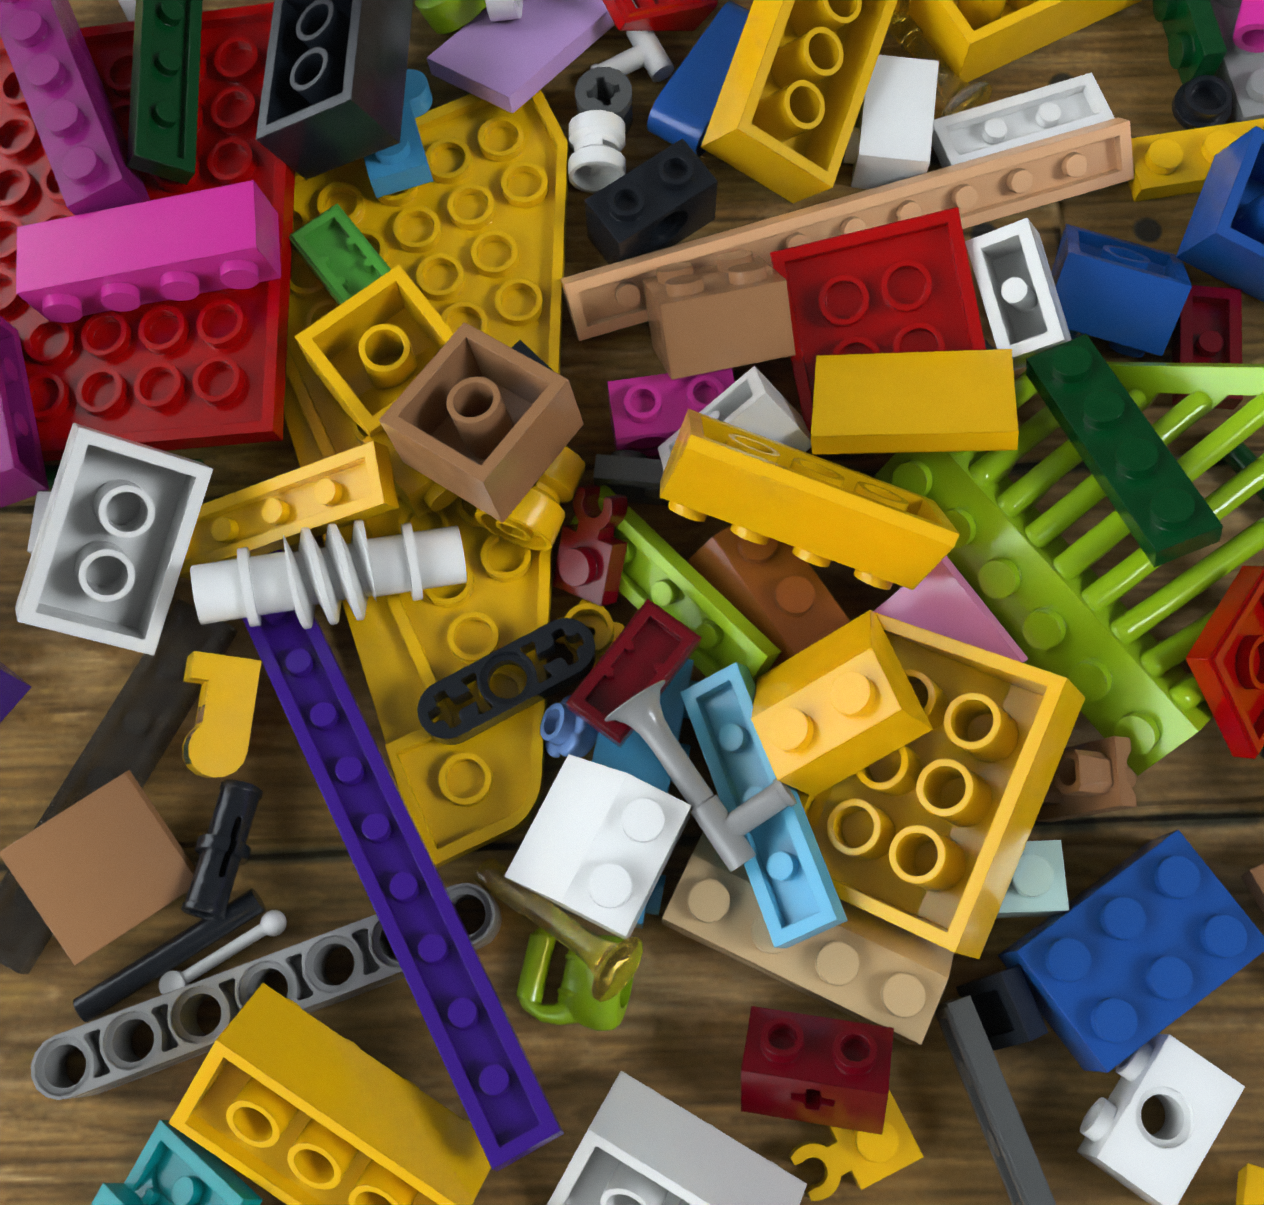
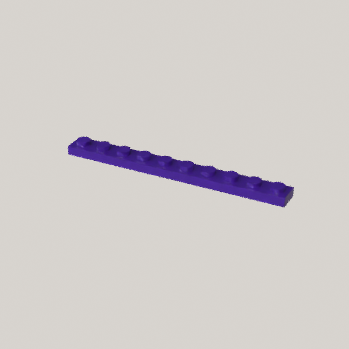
M279 549L271 553L283 552V550ZM295 610L261 615V626L250 627L248 619L242 618L492 1170L498 1172L563 1135L564 1132L315 614L313 625L310 629H304L301 626Z

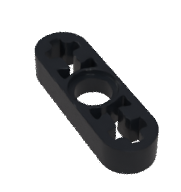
M571 618L556 619L432 684L424 691L418 703L417 712L422 727L432 739L446 745L460 744L581 680L589 674L596 660L595 642L591 631L578 620ZM565 637L570 644L581 641L583 645L577 649L578 661L568 665L563 658H556L543 665L549 679L539 683L535 667L525 654L536 650L539 662L556 652L554 641L558 638ZM515 665L524 670L527 675V683L524 690L513 698L505 699L496 696L490 690L492 674L501 666ZM477 680L480 693L485 702L492 708L491 710L481 714L480 708L475 701L459 711V718L462 722L456 727L450 728L444 720L436 723L433 722V719L441 713L438 705L441 700L450 698L455 705L468 701L474 696L467 685Z

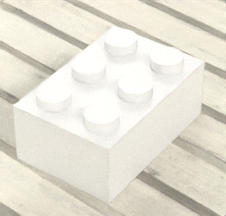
M73 423L15 606L17 621L154 656L213 468L202 462Z

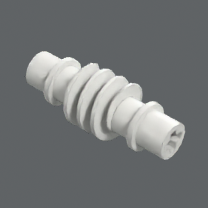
M362 519L354 520L352 539L349 544L345 543L337 525L331 523L328 524L325 547L319 548L309 527L301 528L299 548L296 552H292L283 535L285 549L283 552L251 556L248 547L237 548V559L191 565L190 567L194 603L201 625L247 618L250 627L261 626V615L295 610L301 626L304 629H310L313 625L315 605L320 604L329 623L334 625L339 622L342 600H347L354 616L359 621L365 618L368 596H373L376 600V597L411 592L413 601L423 600L424 589L467 583L464 550L457 525L413 532L411 523L401 524V534L367 539Z

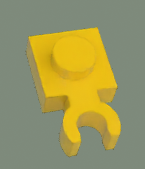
M890 1090L882 1135L828 1126L834 1138L833 1141L826 1145L812 1141L804 1142L794 1147L788 1155L793 1165L803 1163L806 1159L812 1157L822 1161L825 1169L822 1180L805 1189L811 1201H820L831 1196L838 1188L841 1176L849 1171L858 1188L863 1190L924 1157Z

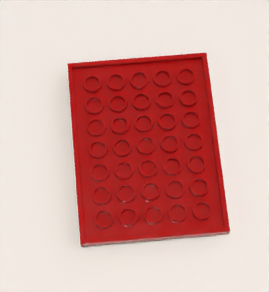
M274 2L202 12L195 174L188 184L185 185L146 172L139 171L150 200L254 180L278 213L281 278L259 282L256 286L249 289L227 288L201 293L191 300L178 301L169 299L143 304L139 308L127 312L111 310L85 315L81 319L69 323L49 322L16 294L17 227L75 215L65 204L2 38L0 39V316L19 331L44 461L62 459L73 423L163 451L283 441L292 243L289 235L293 232L295 171L256 140ZM135 21L80 28L128 144Z

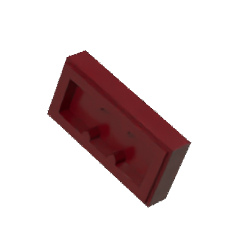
M647 599L566 702L567 708L621 748L634 730L627 724L619 721L605 722L604 719L639 692L665 679L666 683L660 690L661 696L701 644V637Z

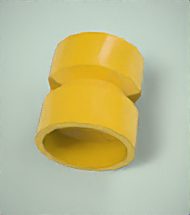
M565 447L503 523L479 508L476 509L474 514L476 520L493 534L514 544L534 550L547 551L551 549L565 518V511L560 504L573 500L585 471V462L578 454Z

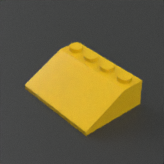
M874 612L933 730L814 797L799 790L797 793L839 899L954 953L980 959L1084 703L1085 696L1066 677Z

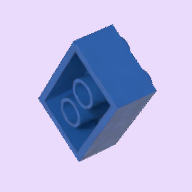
M1178 829L1150 840L1068 902L1069 911L1049 916L998 954V957L1007 968L1020 965L1040 1013L1084 1071L1108 1073L1263 953L1264 935Z

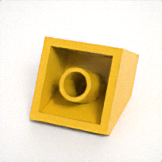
M397 265L294 337L309 366L342 409L372 438L384 429L379 419L445 345L454 332L403 268Z
M872 610L867 611L757 678L751 720L777 781L813 797L933 730L877 615Z

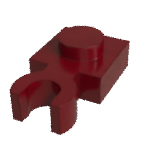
M598 485L581 486L577 489L573 500L574 513L579 522L562 527L552 586L599 606H604L617 602L628 543L613 537L615 526L619 525L626 516L628 508L627 496L622 494L605 496L603 510L601 511L598 504L601 487Z

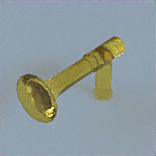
M898 0L888 31L901 48L906 49L912 58L939 61L937 90L942 96L945 105L940 118L988 104L992 95V86L987 81L969 84L960 79L924 37L921 28L909 15L911 0Z
M488 858L481 863L475 874V881L523 918H529L574 952L588 966L594 976L592 985L593 998L599 1002L607 1001L616 996L628 984L641 962L644 950L642 940L637 936L628 937L619 943L604 940L588 931L545 898L505 878L504 876L508 868L495 858Z

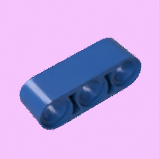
M731 0L721 8L655 100L647 121V130L672 145L683 138L698 158L706 152V150L701 148V144L750 10Z

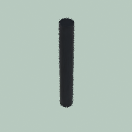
M253 888L228 903L225 920L211 921L202 919L73 999V1005L77 1014L84 1022L94 1019L166 972L174 969L265 912L266 908L262 899Z

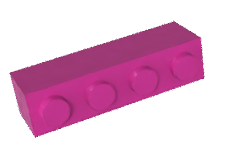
M254 180L17 227L16 294L49 322H75L85 315L111 310L127 312L135 310L143 304L169 299L178 301L191 300L201 293L227 288L249 289L256 286L259 282L281 278L278 213Z

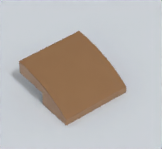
M130 770L111 780L0 851V857L74 966L189 891L196 869Z

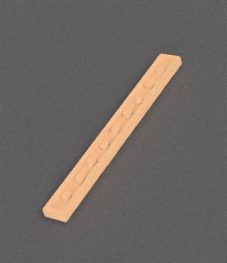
M1119 117L561 278L575 336L578 341H582L647 322L648 314L642 279L657 276L656 269L663 265L690 262L693 265V269L717 264L716 257L721 254L747 250L752 251L753 257L760 256L773 268L770 252L955 207L959 208L962 229L1132 180L1134 179L1130 120Z

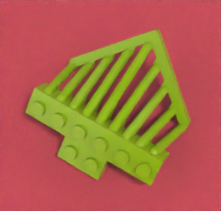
M1107 362L1142 412L1148 409L1160 393L1189 394L1152 424V427L1166 446L1203 416L1215 409L1229 395L1256 396L1177 459V462L1192 482L1264 425V364ZM1026 370L1014 380L1018 409L1031 397L1039 393L1027 377ZM1047 405L1018 428V450L989 451L987 453L985 451L895 453L874 477L932 499L937 503L960 534L954 548L947 554V557L1028 657V660L1024 663L1068 678L1085 696L1080 711L1104 738L1112 736L1130 738L1131 752L1127 758V765L1137 776L1198 733L1213 717L1212 712L1193 673L1186 674L1178 664L1186 660V656L1216 608L1174 635L1158 642L1148 631L1264 549V517L1248 526L1155 593L1128 610L1120 599L1160 566L1154 568L1140 547L1100 578L1090 568L1130 533V530L1116 509L1071 546L1061 536L1091 508L1106 497L1092 474L1043 514L1035 507L1056 482L1083 461L1070 440H1066L1015 483L1008 478L1017 461L1060 427ZM1264 453L1204 498L1219 521L1264 487Z

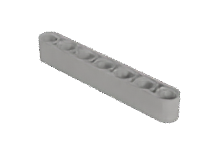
M470 883L455 884L447 887L446 889L455 908L459 903L467 899L481 900L486 913L484 924L478 931L469 935L476 950L491 943L499 933L502 923L501 908L495 898L480 886ZM377 914L54 1035L44 1041L35 1052L31 1063V1078L36 1089L45 1097L56 1100L98 1095L208 1053L219 1035L255 991L264 983L269 975L276 971H280L288 982L286 998L297 1003L309 1014L402 979L405 976L397 959L393 957L390 951L387 936ZM346 946L354 956L355 966L353 973L347 981L340 985H334L326 975L325 965L327 958L334 950ZM213 996L221 1007V1019L215 1030L207 1035L200 1029L197 1023V1012L202 1002ZM146 1022L154 1033V1043L148 1055L140 1059L132 1049V1036L136 1028L141 1023ZM78 1047L86 1058V1069L83 1077L78 1083L74 1084L66 1073V1063L68 1056Z

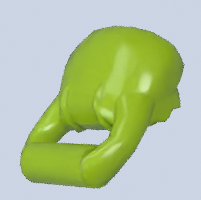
M565 921L542 925L529 936L516 996L521 1007L543 1023L555 1025L579 1023L595 1031L614 1030L621 1024L628 1006L635 973L636 952L630 942L618 936L596 935L580 925ZM556 938H560L571 946L568 949V953L565 954L567 961L561 987L557 989L559 993L558 1003L542 1004Z

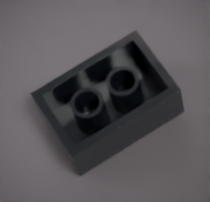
M274 0L256 140L305 180L399 144L413 0Z

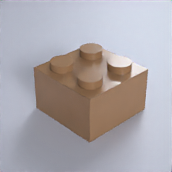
M747 250L721 254L716 257L717 264L693 269V265L690 262L663 265L656 269L657 276L642 279L653 350L671 380L795 355L786 279L760 256L753 257L752 251Z
M465 322L379 419L403 463L502 523L584 425L569 379Z

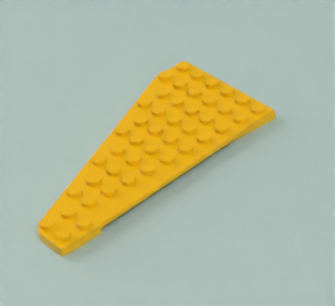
M541 90L513 114L473 94H468L429 110L415 118L433 182L376 198L364 157L308 180H305L295 172L293 232L335 204H338L391 269L397 265L403 268L454 333L465 322L509 347H513L521 340L554 372L560 374L564 293L561 278H564L569 148L568 140ZM292 247L284 417L301 468L363 445V439L368 434L342 409L309 366L294 337L339 305ZM396 492L399 508L363 520L366 538L401 534V524L411 523L413 532L457 525L464 550L467 583L424 589L423 600L413 601L411 592L376 597V600L373 596H368L365 618L359 621L354 616L347 600H342L384 735L385 747L398 789L436 868H439L517 831L534 813L540 801L544 784L545 740L540 734V724L547 710V698L463 743L446 745L432 739L422 727L417 712L420 697L432 684L550 623L553 547L547 551L534 550L514 544L493 534L476 520L474 514L477 507L459 496L447 507L439 511H432L430 509L424 515L417 518ZM354 524L339 528L346 544L351 543ZM327 533L321 535V536H322V539H323V542H324V545H325L326 534H327ZM536 650L525 654L535 667L539 683L547 680L548 676L543 665L549 662V658L539 662ZM501 666L491 676L490 690L500 698L516 697L524 690L527 683V675L518 666ZM477 680L467 685L474 696L468 701L455 705L450 698L441 700L438 703L441 713L433 719V722L436 723L444 720L450 728L456 727L462 722L459 718V711L475 701L480 708L481 714L491 710L492 708L485 702L480 693Z

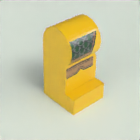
M194 651L187 656L183 682L201 684L196 724L186 735L182 745V758L187 768L195 775L204 778L226 777L236 772L244 763L250 740L261 660Z

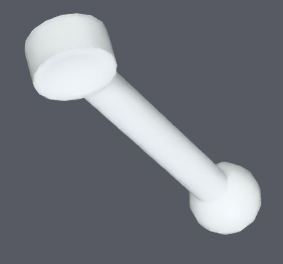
M279 910L267 911L262 916L259 925L184 971L166 972L159 981L160 992L163 995L187 986L191 981L264 936L280 935L287 925L286 916Z

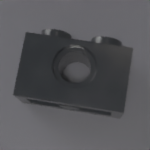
M682 138L585 199L588 239L608 264L674 246L715 220L718 181Z

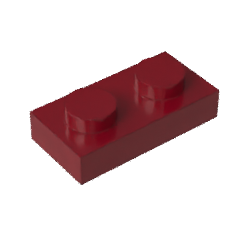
M1192 285L1172 332V363L1242 364L1241 289ZM1172 394V404H1178L1189 394ZM1229 395L1216 408L1234 410L1243 400V395Z

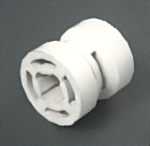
M589 110L579 113L571 119L569 123V146L574 153H572L568 160L569 182L575 188L584 192L596 193L626 174V159L621 153L626 145L625 122L620 116L604 110Z

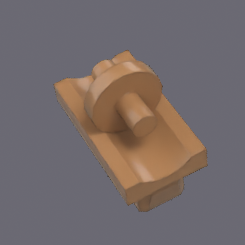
M1112 736L1065 748L1036 821L1055 822L1137 807L1136 794L1132 789L1136 783V776L1130 768H1126L1127 758L1131 752L1130 738Z

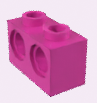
M732 368L671 380L668 373L608 381L609 412L615 451L634 450L645 454L648 459L661 460L658 447L681 428L687 410L691 409L700 412L735 382Z

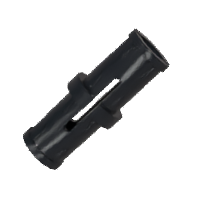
M227 779L220 784V793L207 834H202L198 837L194 849L200 856L186 900L181 907V910L186 914L211 921L225 920L226 908L239 865L246 864L249 859L251 848L246 845L259 800H261L263 791L259 787L244 781Z

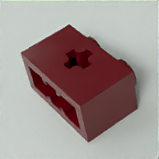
M751 1006L741 1066V1111L882 1135L889 1093L894 1028Z

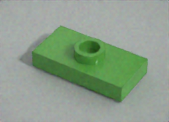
M335 204L289 235L293 249L338 305H341L391 270L338 204Z

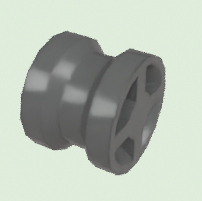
M596 67L585 72L575 86L577 115L589 110L613 112L625 122L626 135L633 123L631 105L632 85L628 77L620 70L611 67ZM605 99L610 100V105L606 103Z

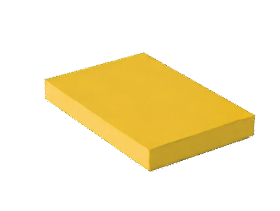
M1012 349L816 355L811 426L812 454L1018 450L1019 429Z

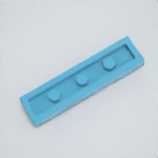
M738 662L680 692L719 799L728 812H731L771 785L776 778L751 720L756 686L748 667ZM791 786L788 787L796 798L797 804L792 807H786L744 835L757 854L745 862L744 866L774 948H789L848 921L797 790Z

